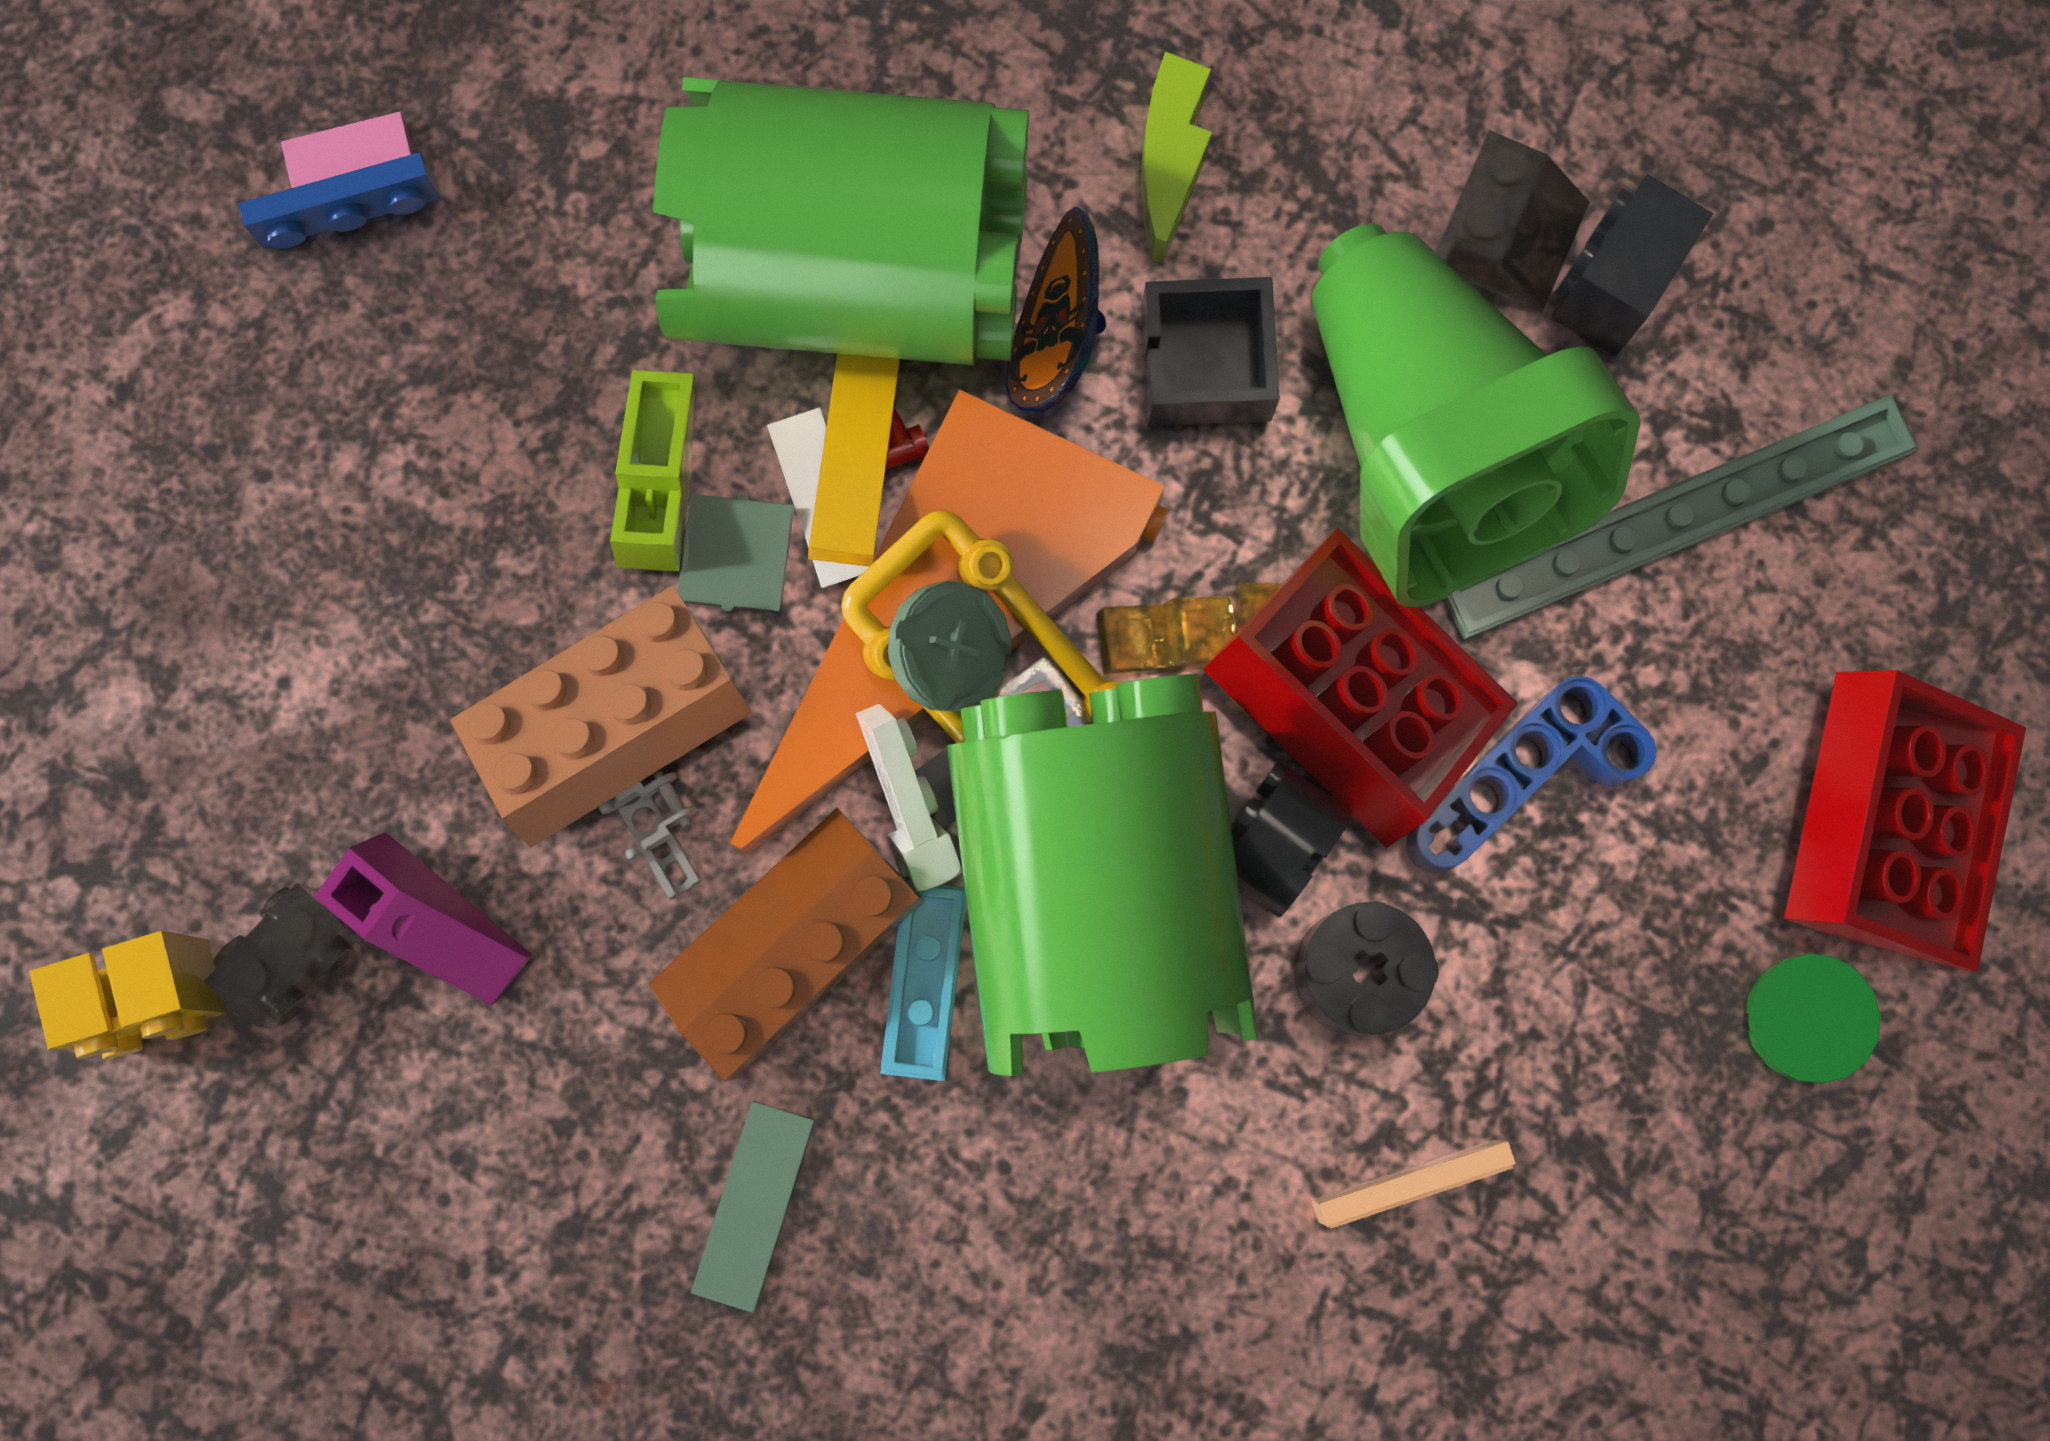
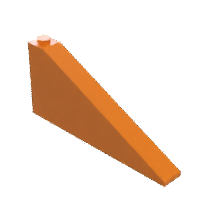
M959 390L874 557L873 563L922 517L933 511L945 510L953 512L962 518L979 538L1000 541L1009 549L1014 564L1012 576L1053 620L1132 559L1142 540L1152 544L1155 542L1169 512V509L1160 506L1165 486ZM940 536L867 604L868 609L884 626H891L899 606L916 589L940 581L965 583L958 571L959 553L943 536ZM992 590L985 591L991 595L1005 614L1011 635L1012 652L1032 635ZM844 618L730 842L736 849L748 855L872 760L856 716L857 712L880 704L896 720L903 717L910 729L930 715L922 705L909 698L896 680L882 678L874 674L867 667L863 656L865 643L849 627Z

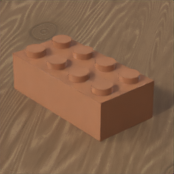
M674 585L451 718L450 722L501 818L532 848L750 715L752 711Z

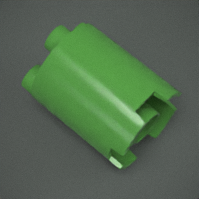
M683 77L682 90L686 92L691 106L666 107L658 150L653 206L654 213L681 219L682 254L684 261L691 263L687 289L657 290L655 299L657 315L661 330L667 339L975 365L976 358L1011 361L1017 300V284H1015L1017 244L1022 243L1027 194L1028 167H1026L1029 110L995 107V103Z
M1183 674L1116 684V689L1089 693L1093 724L1068 727L1063 690L1032 692L984 699L980 701L978 706L960 709L964 742L948 745L947 751L987 1066L990 1073L1003 1076L1023 1074L1022 1034L1041 1033L1046 1050L1068 1047L1085 1048L1092 1073L1152 1066L1207 1056L1208 1011H1212L1217 1033L1242 1035L1243 1041L1258 1039L1216 711L1203 712L1199 674Z

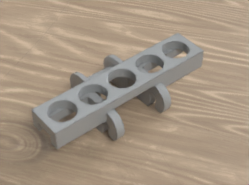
M659 771L653 775L655 781L645 785L643 780L598 808L602 814L610 813L616 809L619 810L639 845L638 847L634 846L628 849L625 855L629 861L644 855L667 897L672 900L702 882L671 830L680 823L683 828L691 824L689 818L697 812L695 806L685 808L671 785L677 778L676 773L671 772L663 775ZM659 791L673 814L667 819L664 818L652 795ZM640 796L639 800L635 803L626 805L628 802ZM642 808L652 809L657 817L655 826L647 832L638 831L633 824L635 813ZM667 842L672 850L666 858L656 859L652 850ZM674 862H679L688 877L686 882L680 886H672L665 874L666 868Z

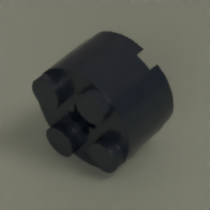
M1277 761L1256 790L1258 794L1265 798L1264 801L1261 803L1254 797L1250 798L1232 822L1231 830L1238 836L1235 842L1233 841L1240 893L1266 912L1270 911L1280 918L1313 877L1311 874L1323 857L1326 858L1349 824L1352 814L1342 808V805L1283 763Z
M1378 901L1348 905L1316 922L1302 938L1295 964L1296 990L1307 1012L1327 1029L1350 1036L1384 1034L1400 1029L1410 1023L1427 1005L1439 975L1438 963L1435 960L1432 945L1420 925L1403 911ZM1354 957L1358 960L1369 957L1374 962L1375 967L1370 972L1375 980L1374 982L1367 980L1358 983L1355 980L1353 974L1357 972L1359 965Z

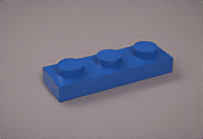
M418 152L238 203L244 227L263 248L284 249L303 243L306 236L324 231L345 232L357 229L364 225L366 219L388 213L406 215L417 212L425 206L426 202L441 199L434 173L421 153Z

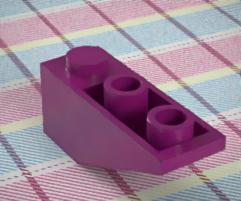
M386 832L349 847L314 896V898L363 939L491 1006L499 1000L532 956L530 952Z

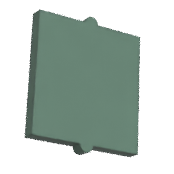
M740 493L736 498L691 494L678 593L683 601L689 604L722 607L727 614L734 613L735 609L781 614L794 505L749 500L745 493Z

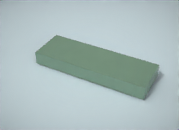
M751 1102L691 1294L752 1313L757 1310L816 1122L815 1119L760 1102Z

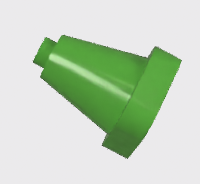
M1364 224L1344 232L1326 247L1318 262V268L1322 277L1315 286L1311 303L1361 467L1360 538L1395 599L1401 606H1426L1446 599L1452 592L1466 590L1537 556L1535 554L1586 531L1612 510L1626 489L1641 420L1629 399L1594 349L1589 347H1573L1550 355L1545 354L1416 234L1410 232L1386 233L1384 228L1378 224Z

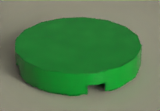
M1808 953L1779 960L1759 975L1747 997L1746 1014L1749 1013L1748 1024L1750 1030L1747 1031L1752 1047L1769 1068L1790 1080L1824 1084L1847 1078L1868 1061L1879 1040L1881 1014L1873 989L1857 969L1836 957Z

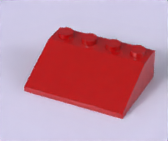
M1338 527L1239 628L1202 669L1386 848L1431 817L1518 704L1506 690L1420 607L1401 606L1395 599L1375 563Z
M1899 670L1836 672L1784 919L1831 936L1963 971L1978 973L2026 727Z

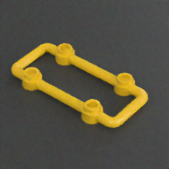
M945 510L933 511L922 517L852 582L845 591L841 604L843 617L849 627L865 643L863 656L867 667L874 674L882 678L895 680L888 657L889 629L891 626H884L868 609L867 604L940 536H943L959 553L958 571L962 580L971 587H978L984 591L992 590L1085 695L1083 711L1091 724H1093L1089 693L1116 689V684L1121 683L1111 679L1104 680L1012 576L1014 564L1009 549L1000 541L979 538L966 522L953 512ZM922 706L955 743L964 742L961 712L929 710Z

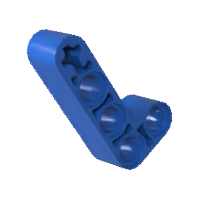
M1570 677L1545 694L1455 784L1431 817L1408 833L1406 841L1408 856L1415 866L1425 872L1434 874L1446 872L1467 860L1569 757L1591 779L1600 785L1609 787L1621 786L1650 770L1655 762L1657 752L1654 738L1600 683L1589 677ZM1563 695L1574 696L1582 702L1586 711L1583 724L1572 723L1565 718L1560 707ZM1518 739H1530L1539 746L1542 753V763L1539 768H1529L1520 762L1515 750ZM1610 740L1620 741L1630 750L1632 760L1628 770L1617 768L1609 760L1607 746ZM1475 782L1487 783L1496 791L1499 801L1494 813L1482 812L1472 802L1471 789ZM1458 819L1465 827L1458 830L1447 841L1446 847L1448 851L1445 850L1437 855L1433 853L1429 848L1434 840L1433 834L1443 830Z

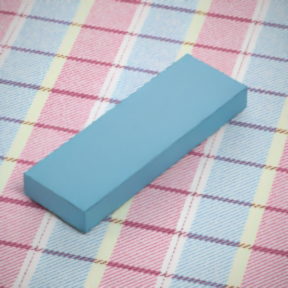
M938 885L917 892L925 901L898 925L880 1074L945 1081L966 908L965 887Z

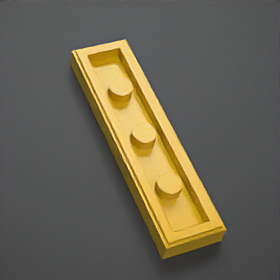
M837 354L808 548V559L866 567H870L873 564L900 359Z

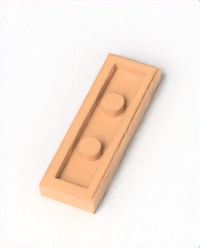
M1493 1140L1311 1200L1318 1223L1334 1228L1512 1169V1165L1516 1163L1508 1141Z

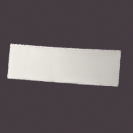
M820 407L767 425L808 548L826 433V424ZM813 560L821 588L860 576L869 568L866 566Z

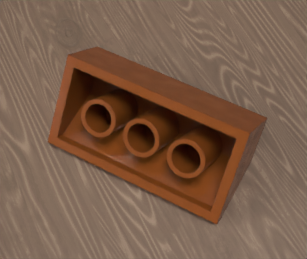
M835 808L648 985L679 1032L724 1081L737 1079L925 900L914 891L909 883L839 808Z

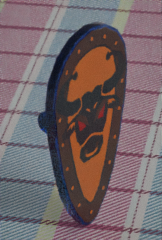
M1078 207L1070 209L1063 216L1050 238L1028 291L1013 340L1012 357L1007 365L1006 389L1010 402L1027 414H1043L1060 404L1076 386L1085 370L1093 348L1095 335L1102 333L1106 328L1105 316L1098 310L1099 253L1095 228L1088 213Z

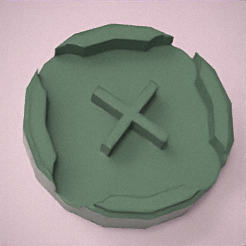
M940 581L916 589L899 606L889 629L888 657L895 680L911 700L929 710L961 712L960 709L978 706L981 700L989 699L1003 683L1007 671H1002L1005 665V656L1011 655V635L1005 614L990 594L978 587H971L966 583Z

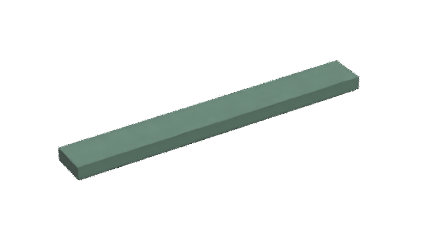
M1891 394L1613 509L1586 531L1539 552L1541 554L1466 590L1452 592L1444 599V602L1464 642L1906 458L1918 451L1919 447Z

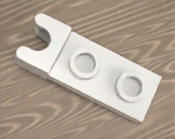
M880 704L857 712L858 722L897 831L887 834V838L902 877L909 876L915 892L936 887L957 877L962 873V869L951 837L934 818L930 817L931 814L938 812L934 793L924 776L916 777L910 760L911 756L918 754V749L908 723L903 717L896 720Z

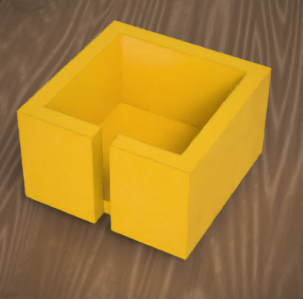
M158 931L103 948L102 952L106 968L101 970L97 969L94 953H86L29 971L47 1048L50 1050H75L77 1059L101 1054L103 1060L118 1058L143 1050L141 1039L166 1035L167 1040H174L191 1036L207 1030L205 1019L226 1013L208 939Z

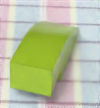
M1168 52L1164 54L1152 91L1144 136L1141 173L1143 218L1152 260L1162 264L1165 261L1207 158L1212 135L1211 131L1194 125L1207 94L1211 69Z
M632 370L615 472L619 489L610 543L617 568L680 571L692 456L695 402L694 373Z

